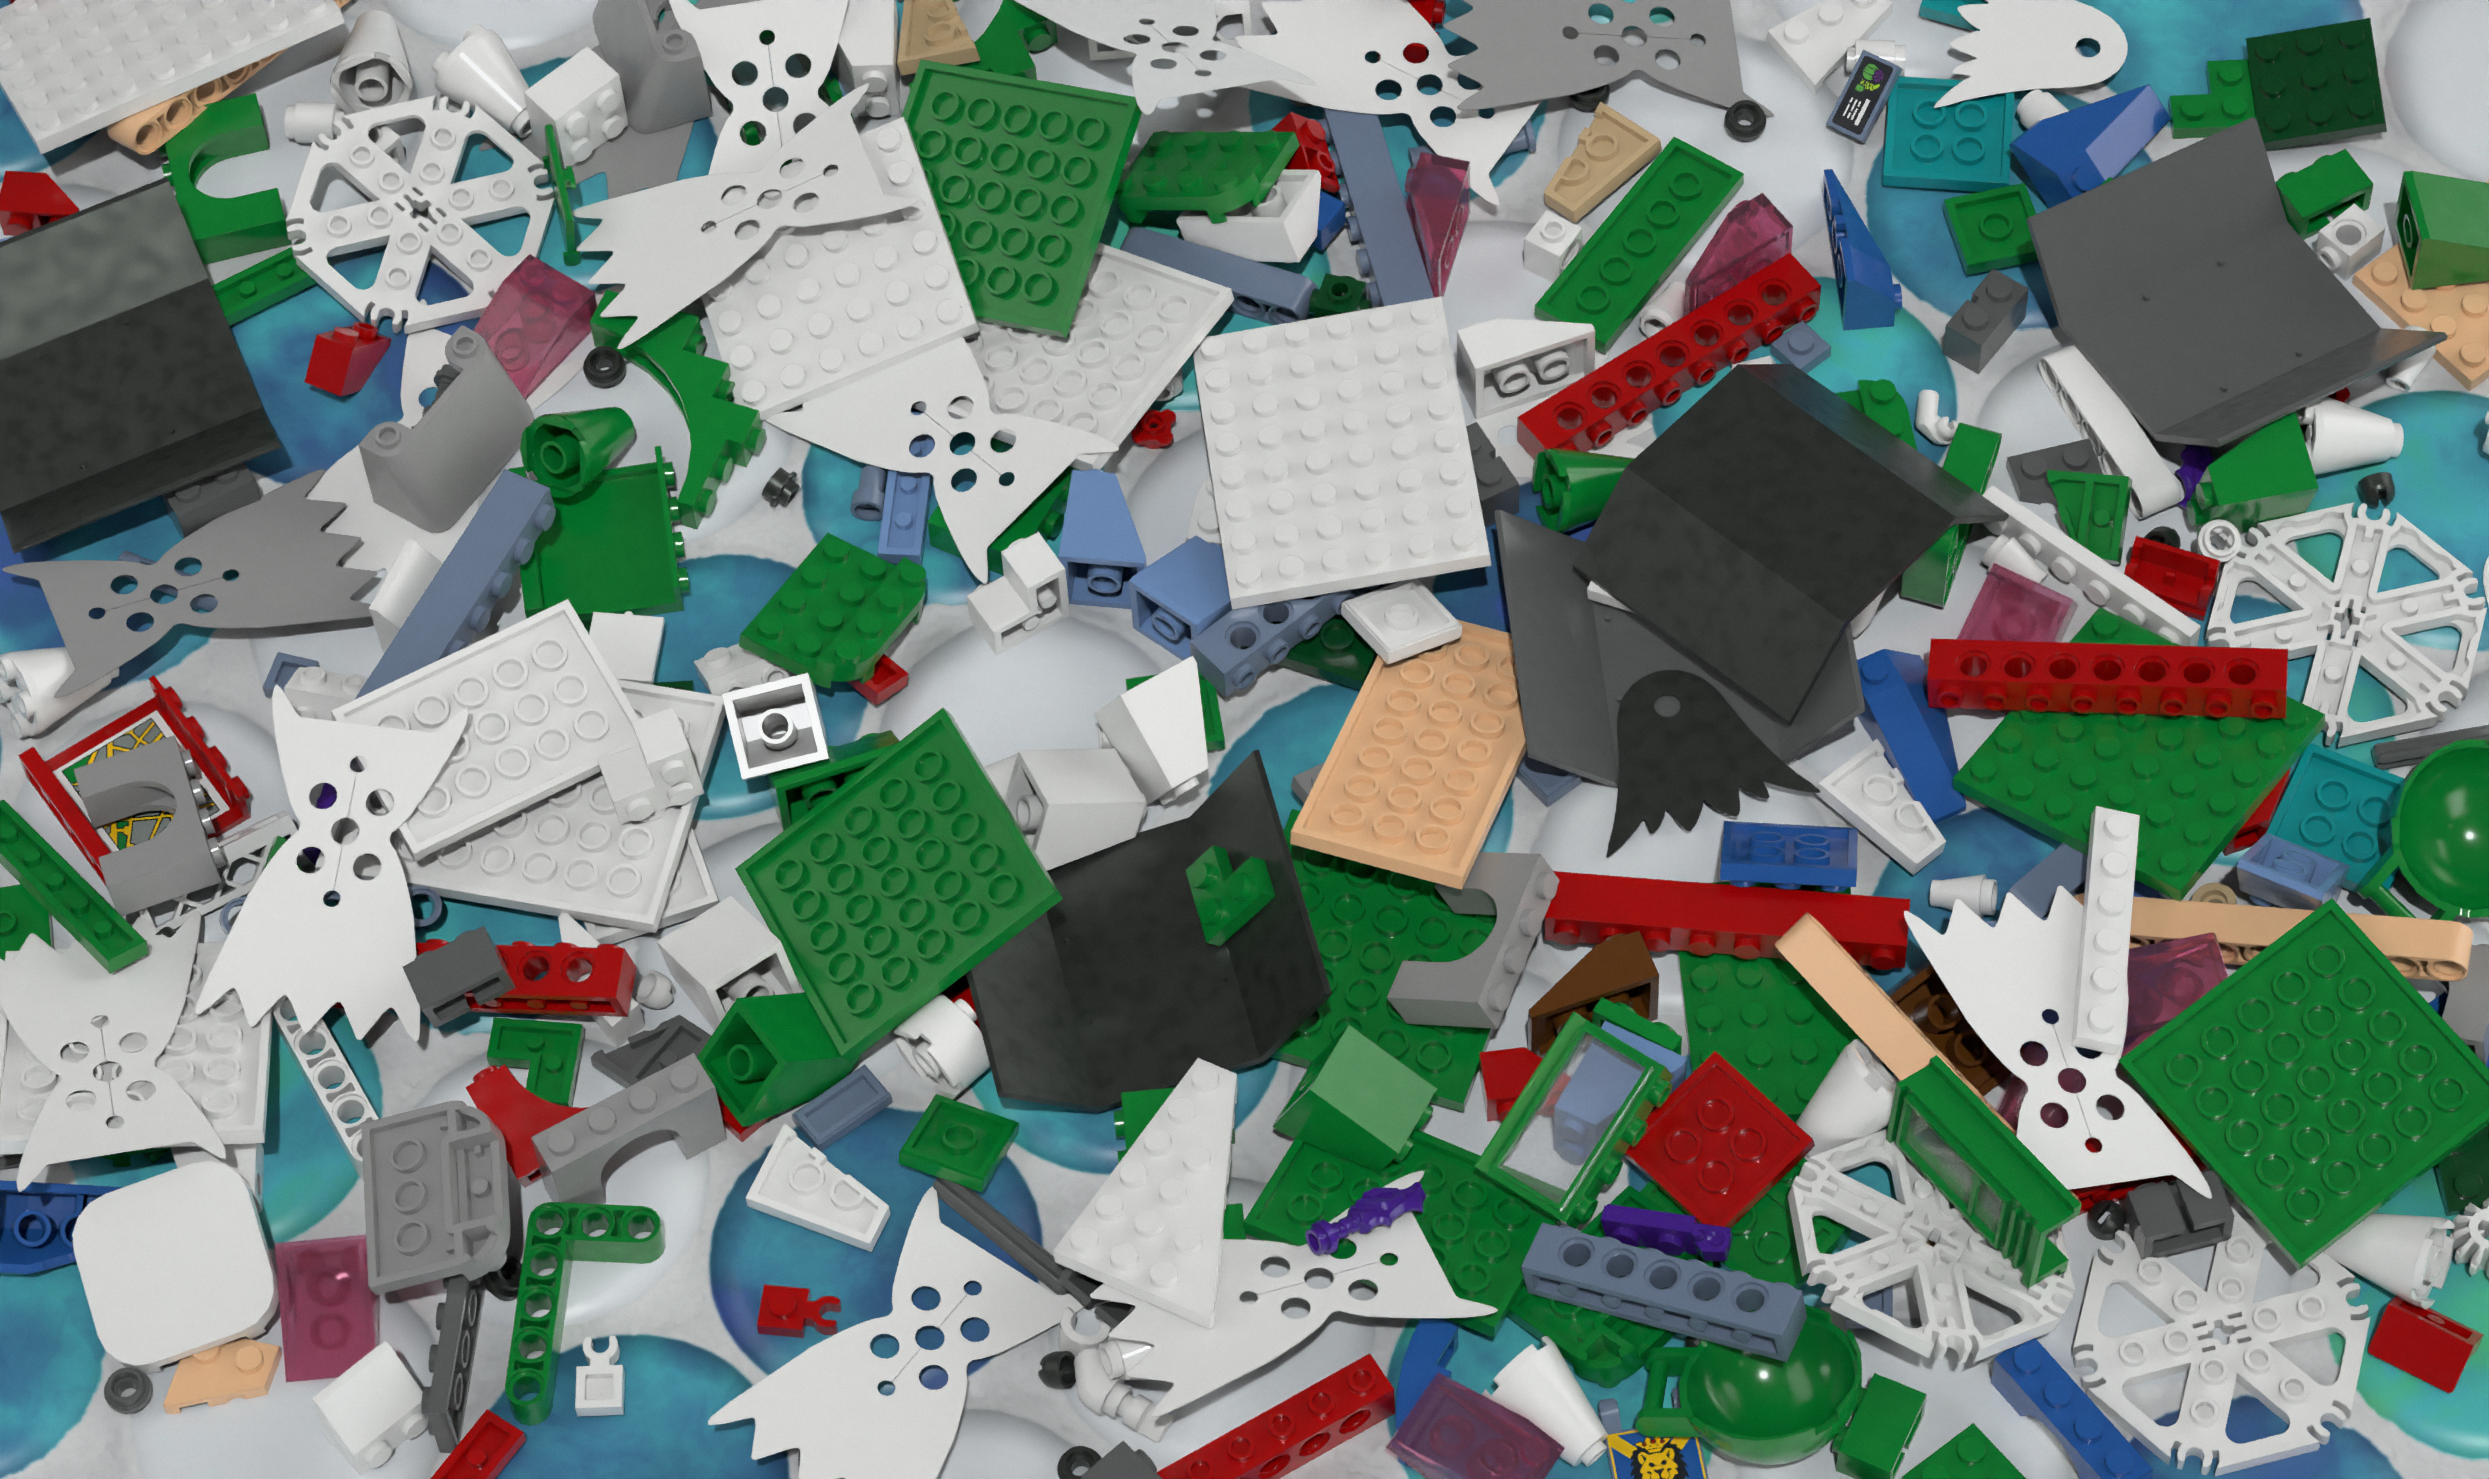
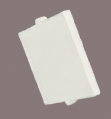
M627 611L625 614L593 612L589 635L615 679L653 685L665 624L664 617L633 615L631 611Z

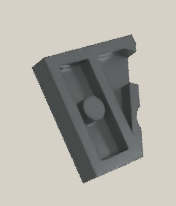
M678 1015L660 1023L654 1030L642 1031L628 1037L629 1044L606 1054L603 1049L599 1050L590 1058L593 1067L627 1088L693 1053L697 1057L712 1035L683 1016Z

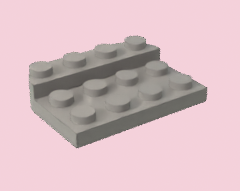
M457 1100L361 1123L368 1288L375 1295L459 1274H463L469 1281H472L488 1272H494L502 1268L507 1259L506 1250L511 1235L507 1159L503 1134L493 1121L481 1110L467 1106L463 1101Z

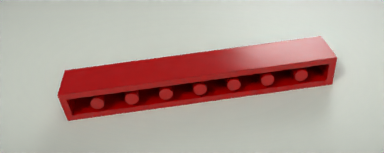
M1553 871L1560 882L1557 886L1556 895L1552 898L1545 915V940H1553L1559 944L1573 945L1578 942L1600 944L1615 934L1622 933L1627 935L1640 931L1647 949L1652 952L1680 950L1690 951L1700 956L1718 953L1731 954L1742 959L1769 957L1780 958L1785 962H1789L1774 944L1808 912L1859 965H1870L1879 970H1889L1894 967L1905 968L1908 924L1904 918V911H1910V899Z

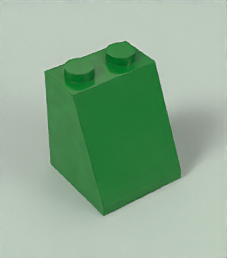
M2404 171L2394 217V226L2411 289L2417 290L2489 281V183L2418 171Z
M2296 411L2267 424L2207 466L2201 480L2196 485L2191 499L2187 502L2188 520L2192 527H2197L2198 534L2201 528L2212 520H2226L2232 523L2239 533H2246L2252 527L2257 529L2258 523L2306 512L2319 486Z
M803 992L737 998L697 1056V1059L714 1084L718 1096L741 1126L746 1127L818 1097L847 1077L861 1055L852 1062H848L840 1055L809 998Z
M1348 1025L1310 1063L1272 1127L1283 1134L1380 1172L1392 1160L1400 1163L1408 1154L1414 1144V1140L1409 1136L1413 1129L1417 1131L1421 1129L1432 1114L1434 1108L1428 1104L1437 1088Z

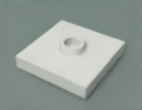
M1418 578L1399 581L1344 601L1341 604V615L1387 664L1461 638L1462 625Z

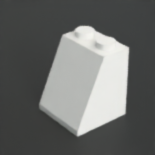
M848 0L831 68L846 95L864 84H869L868 89L854 107L859 117L900 115V70L897 65L900 28L896 0Z
M1193 656L1119 695L1094 713L1112 747L1116 749L1125 766L1129 768L1134 782L1140 792L1144 794L1147 805L1160 799L1164 806L1199 785L1200 783L1196 776L1209 769L1198 667Z
M808 673L722 694L742 780L829 759L823 717L815 686Z
M1115 748L1019 750L1004 802L1046 871L1135 838L1140 821L1145 817L1147 811V802L1144 794L1140 792L1131 776L1129 768L1125 766Z
M729 896L657 941L670 974L714 1031L737 998L803 993L781 941L732 896Z

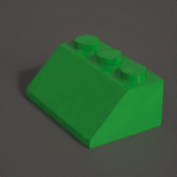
M891 730L879 734L870 733L862 736L859 740L837 747L828 746V760L766 775L769 793L783 831L898 743L899 740Z

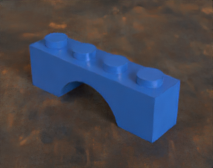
M2036 1338L2009 1348L1994 1358L1991 1384L2020 1416L2029 1415L2036 1418L2054 1434L2070 1456L2079 1479H2151L2152 1467Z

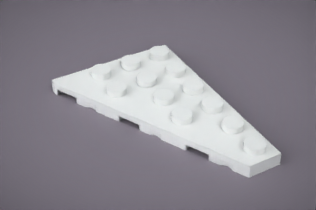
M1197 1058L1053 1250L1056 1263L1211 1329L1215 1323L1214 1313L1223 1246L1224 1212L1227 1205V1184L1229 1183L1232 1155V1131L1235 1124V1104L1237 1103L1238 1094L1236 1073Z

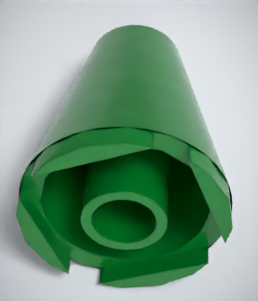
M618 407L544 414L534 419L531 425L526 427L522 433L520 443L522 462L527 473L533 471L540 481L539 484L550 488L553 497L568 498L578 494L632 443L635 429L630 416Z
M1557 448L1544 449V452H1538L1533 465L1532 486L1533 492L1541 491L1543 505L1536 506V511L1542 526L1559 533H1564L1596 521L1625 467L1635 458Z

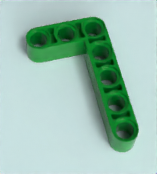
M1960 422L1943 469L1980 495H1983L1998 456L2002 433ZM1974 523L1954 524L1908 567L1902 576L1901 596L1944 607Z
M547 1202L537 1206L531 1212L528 1220L505 1382V1392L512 1415L519 1423L528 1426L538 1425L549 1417L553 1408L572 1262L591 1261L646 1264L659 1259L664 1253L666 1242L660 1217L653 1209L645 1206ZM549 1228H561L554 1234H543ZM594 1230H606V1232L600 1236H588ZM640 1232H652L646 1238H634ZM543 1269H555L553 1273L549 1275H537ZM541 1309L550 1310L542 1317L531 1316L534 1312ZM533 1351L544 1352L540 1357L535 1359L525 1358L529 1353ZM526 1393H538L530 1401L519 1400Z

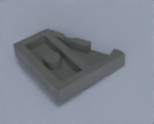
M2089 438L2007 457L2006 463L2007 471L2019 501L2039 505L2050 503L2055 507H2058V504L2047 479V470L2103 474Z

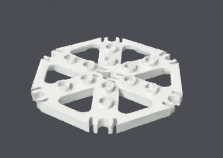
M437 95L343 115V122L340 120L333 122L334 132L340 136L339 138L332 140L323 133H320L318 135L320 147L312 141L286 219L287 236L289 240L296 238L305 240L301 244L292 246L296 264L361 322L365 323V318L369 311H371V325L375 327L378 326L380 318L390 316L393 318V332L398 333L402 328L403 319L408 318L404 325V332L408 334L499 313L500 307L507 308L509 306V297L503 292L504 289L513 288L522 295L525 292L523 281L530 286L555 207L553 188L539 189L536 187L537 184L548 182L547 169H544V163L477 104L475 112L470 118L469 101H464L462 109L455 113L448 111L449 98L447 96H443L438 104L439 110H434L437 104ZM410 118H417L425 124L424 134L410 174L370 140L368 134L373 127ZM480 133L485 135L513 160V166L508 171L454 183L468 138L472 134ZM328 166L335 167L372 200V202L328 212H318L311 206V200L320 173ZM413 208L419 211L427 208L428 218L425 219L419 216L414 219ZM526 212L530 216V222L521 250L514 256L502 255L469 226ZM387 244L376 281L372 287L365 290L355 288L327 262L328 257ZM431 253L473 289L470 295L432 305H424L417 300Z
M2355 502L2258 523L2257 529L2250 528L2247 540L2254 547H2245L2241 543L2237 555L2225 562L2205 640L2208 639L2207 647L2288 649V660L2315 654L2302 704L2325 714V726L2322 730L2327 734L2325 739V745L2331 746L2334 742L2336 731L2341 732L2338 747L2436 726L2438 720L2443 721L2446 718L2448 709L2440 701H2449L2458 708L2461 705L2462 697L2466 698L2487 607L2484 608L2485 597L2472 599L2466 596V594L2477 591L2478 580L2477 578H2472L2473 571L2398 512H2396L2394 524L2389 526L2391 515L2389 509L2384 508L2382 517L2379 520H2371L2366 516L2367 504L2362 503L2358 508L2357 517L2352 518L2351 514ZM2327 532L2336 533L2341 536L2344 544L2334 583L2286 546V543L2291 540ZM2394 548L2407 550L2433 570L2439 580L2377 593L2386 555ZM2247 580L2259 583L2292 610V612L2237 624L2233 623L2230 619L2237 587L2241 582ZM2349 608L2352 609L2350 616L2352 624L2349 630L2346 631L2345 638L2343 639L2341 638V622L2343 617H2346ZM2442 626L2455 627L2462 636L2455 667L2450 672H2444L2400 636ZM2328 634H2332L2330 640H2326ZM2354 640H2358L2357 646H2352ZM2359 664L2406 702L2408 708L2404 713L2368 722H2356L2350 718L2348 706Z
M1888 1128L1809 1157L1808 1161L1804 1163L1800 1175L1795 1177L1788 1194V1202L1802 1277L1810 1273L1807 1284L1809 1286H1814L1818 1283L1827 1285L1821 1300L1824 1303H1832L1831 1310L1927 1358H1930L1933 1351V1355L1937 1360H1943L1947 1348L1950 1347L1958 1352L1960 1362L1966 1363L1970 1351L1973 1354V1363L2054 1331L2059 1326L2065 1311H2067L2076 1290L2069 1261L2065 1272L2060 1275L2055 1272L2028 1289L2021 1281L2022 1273L2019 1269H2014L2013 1263L2008 1258L2004 1259L2002 1253L1990 1248L1992 1245L1956 1207L1953 1209L1949 1208L1948 1199L1896 1146V1141L1890 1144L1886 1140ZM1873 1161L1885 1164L1892 1173L1897 1201L1842 1174V1172ZM1817 1215L1829 1217L1871 1238V1240L1834 1254L1820 1253L1817 1248L1812 1218ZM2060 1226L2050 1232L2047 1238L2068 1258L2062 1227ZM1928 1240L1936 1243L1934 1247L1926 1244ZM1913 1278L1922 1326L1919 1328L1906 1327L1900 1321L1876 1309L1868 1308L1864 1304L1862 1297ZM1966 1287L2013 1309L2020 1315L2022 1322L1990 1335H1982L1974 1326Z
M2235 1200L2231 1207L2234 1214L2232 1236L2227 1241L2217 1243L2207 1292L2164 1256L2159 1258L2147 1257L2142 1260L2128 1224L2125 1225L2124 1231L2118 1230L2115 1233L2114 1242L2123 1251L2114 1253L2102 1245L2099 1248L2098 1257L2094 1255L2072 1351V1356L2075 1355L2073 1363L2075 1368L2089 1366L2095 1370V1373L2083 1376L2081 1382L2082 1389L2087 1390L2086 1395L2093 1403L2168 1466L2173 1449L2178 1450L2175 1463L2176 1468L2180 1470L2183 1469L2185 1459L2188 1456L2195 1455L2199 1457L2203 1462L2201 1468L2202 1475L2209 1473L2213 1458L2218 1460L2215 1476L2313 1452L2319 1450L2320 1444L2326 1445L2329 1442L2331 1433L2321 1423L2330 1421L2342 1429L2345 1426L2346 1417L2350 1419L2371 1316L2367 1318L2369 1311L2367 1304L2354 1307L2346 1301L2359 1297L2361 1288L2359 1283H2354L2355 1276L2337 1261L2325 1255L2324 1252L2308 1263L2319 1273L2320 1282L2316 1286L2253 1302L2264 1249L2274 1242L2254 1219H2245L2240 1215L2241 1205L2237 1200ZM2118 1283L2166 1324L2118 1337L2104 1335L2099 1329L2098 1322L2106 1289L2111 1284ZM2215 1328H2221L2223 1334H2232L2229 1336L2228 1344L2222 1345L2219 1339H2210L2213 1337ZM2335 1333H2340L2345 1340L2339 1378L2334 1384L2328 1386L2316 1383L2276 1350V1348ZM2189 1371L2179 1419L2171 1426L2165 1427L2155 1423L2131 1403L2122 1392L2123 1387ZM2235 1382L2239 1383L2289 1425L2288 1430L2282 1434L2243 1444L2232 1442L2227 1437L2225 1428Z

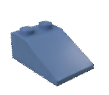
M2269 833L2264 834L2239 859L2237 864L2239 889L2250 894L2249 899L2264 907H2275V905L2283 908L2316 910L2331 898L2337 903L2350 869L2348 864Z

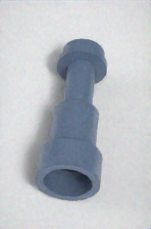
M867 464L861 470L859 486L853 492L850 507L852 515L860 520L877 521L882 518L885 499L883 492L886 481V472L883 468Z

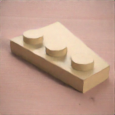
M904 0L897 65L901 76L916 73L921 59L950 65L980 61L977 48L973 40H971L953 0Z
M1602 102L1599 103L1594 111L1595 118L1589 128L1584 127L1579 135V144L1571 157L1564 159L1544 191L1545 204L1574 223L1662 151L1661 141L1658 137Z

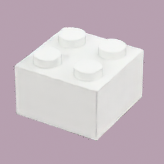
M588 46L524 91L534 142L546 152L545 126L551 124L563 169H566V166H573L577 162L585 160L593 150L607 140L617 137L629 125L619 74Z

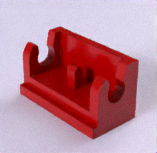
M2136 536L2132 547L2130 563L2126 564L2124 574L2185 616L2204 621L2217 585L2220 560Z

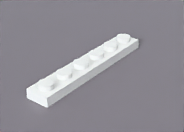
M1991 485L1982 495L2009 514V518L2005 521L1983 522L1990 532L1996 535L2004 534L2009 539L2015 537L2032 558H2036L2049 567L2062 581L2071 582L2086 592L2087 596L2094 603L2105 605L2122 618L2160 635L2172 643L2181 646H2198L2201 629L2199 624L1995 486Z
M2096 806L2091 815L2072 1046L2116 1055L2122 1041L2140 815Z

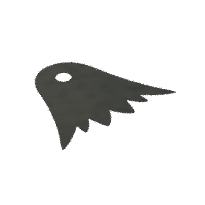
M1681 670L1654 672L1634 683L1625 693L1619 706L1617 716L1619 750L1618 796L1607 857L1614 854L1629 839L1643 819L1646 820L1650 833H1655L1664 819L1666 809L1670 810L1683 828L1690 831L1699 819L1704 800L1728 815L1738 816L1740 812L1739 787L1753 795L1766 799L1770 796L1764 782L1797 791L1820 793V790L1778 758L1746 726L1725 698L1706 680ZM1664 695H1672L1679 700L1680 710L1671 717L1660 716L1654 708L1656 700Z

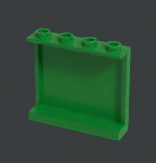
M661 446L655 447L656 462L606 469L578 494L568 498L552 496L556 509L555 519L551 527L547 531H542L537 538L529 561L519 566L526 618L567 599L577 614L593 612L625 614V612L631 611L633 615L651 616L684 611L682 594L690 593L687 568L678 567L677 558L685 557L682 532L674 533L673 523L681 522L677 496L669 497L668 488L676 487L673 463L672 461L664 462ZM524 466L508 469V471L528 479Z

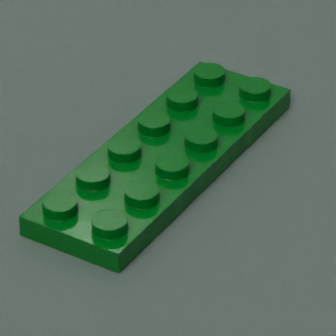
M1673 137L1535 304V316L1544 321L1592 324L1595 329V349L1605 354L1744 184V173Z

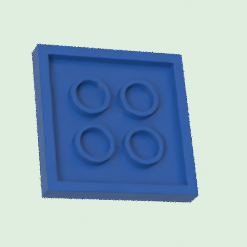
M1724 821L1720 880H1729L1730 884L1739 887L1754 886L1756 882L1774 883L1776 887L1781 889H1798L1801 887V884L1820 885V889L1829 892H1841L1846 890L1847 887H1856L1858 829Z

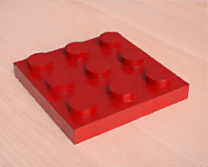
M1714 1051L1668 1096L1661 1107H1657L1647 1117L1645 1122L1648 1123L1644 1136L1636 1146L1630 1145L1624 1156L1688 1215L1695 1216L1697 1223L1732 1228L1815 1144L1814 1140L1720 1054Z

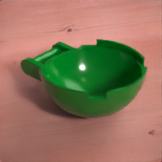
M2489 739L2459 740L2428 754L2409 771L2399 786L2391 809V847L2355 888V891L2363 899L2369 897L2388 916L2416 918L2382 885L2398 866L2402 875L2413 889L2439 908L2430 919L2453 921L2457 915L2468 918L2489 917Z
M1806 1304L1807 1319L1787 1362L1702 1339L1698 1347L1652 1348L1647 1353L1645 1364L1649 1371L1644 1408L1637 1413L1635 1427L1639 1433L1649 1437H1703L1711 1446L1725 1455L1755 1464H1786L1803 1459L1828 1444L1842 1431L1850 1419L1862 1387L1860 1348L1850 1329L1845 1334L1840 1328L1832 1324L1830 1313ZM1668 1376H1681L1679 1380L1681 1408H1663Z

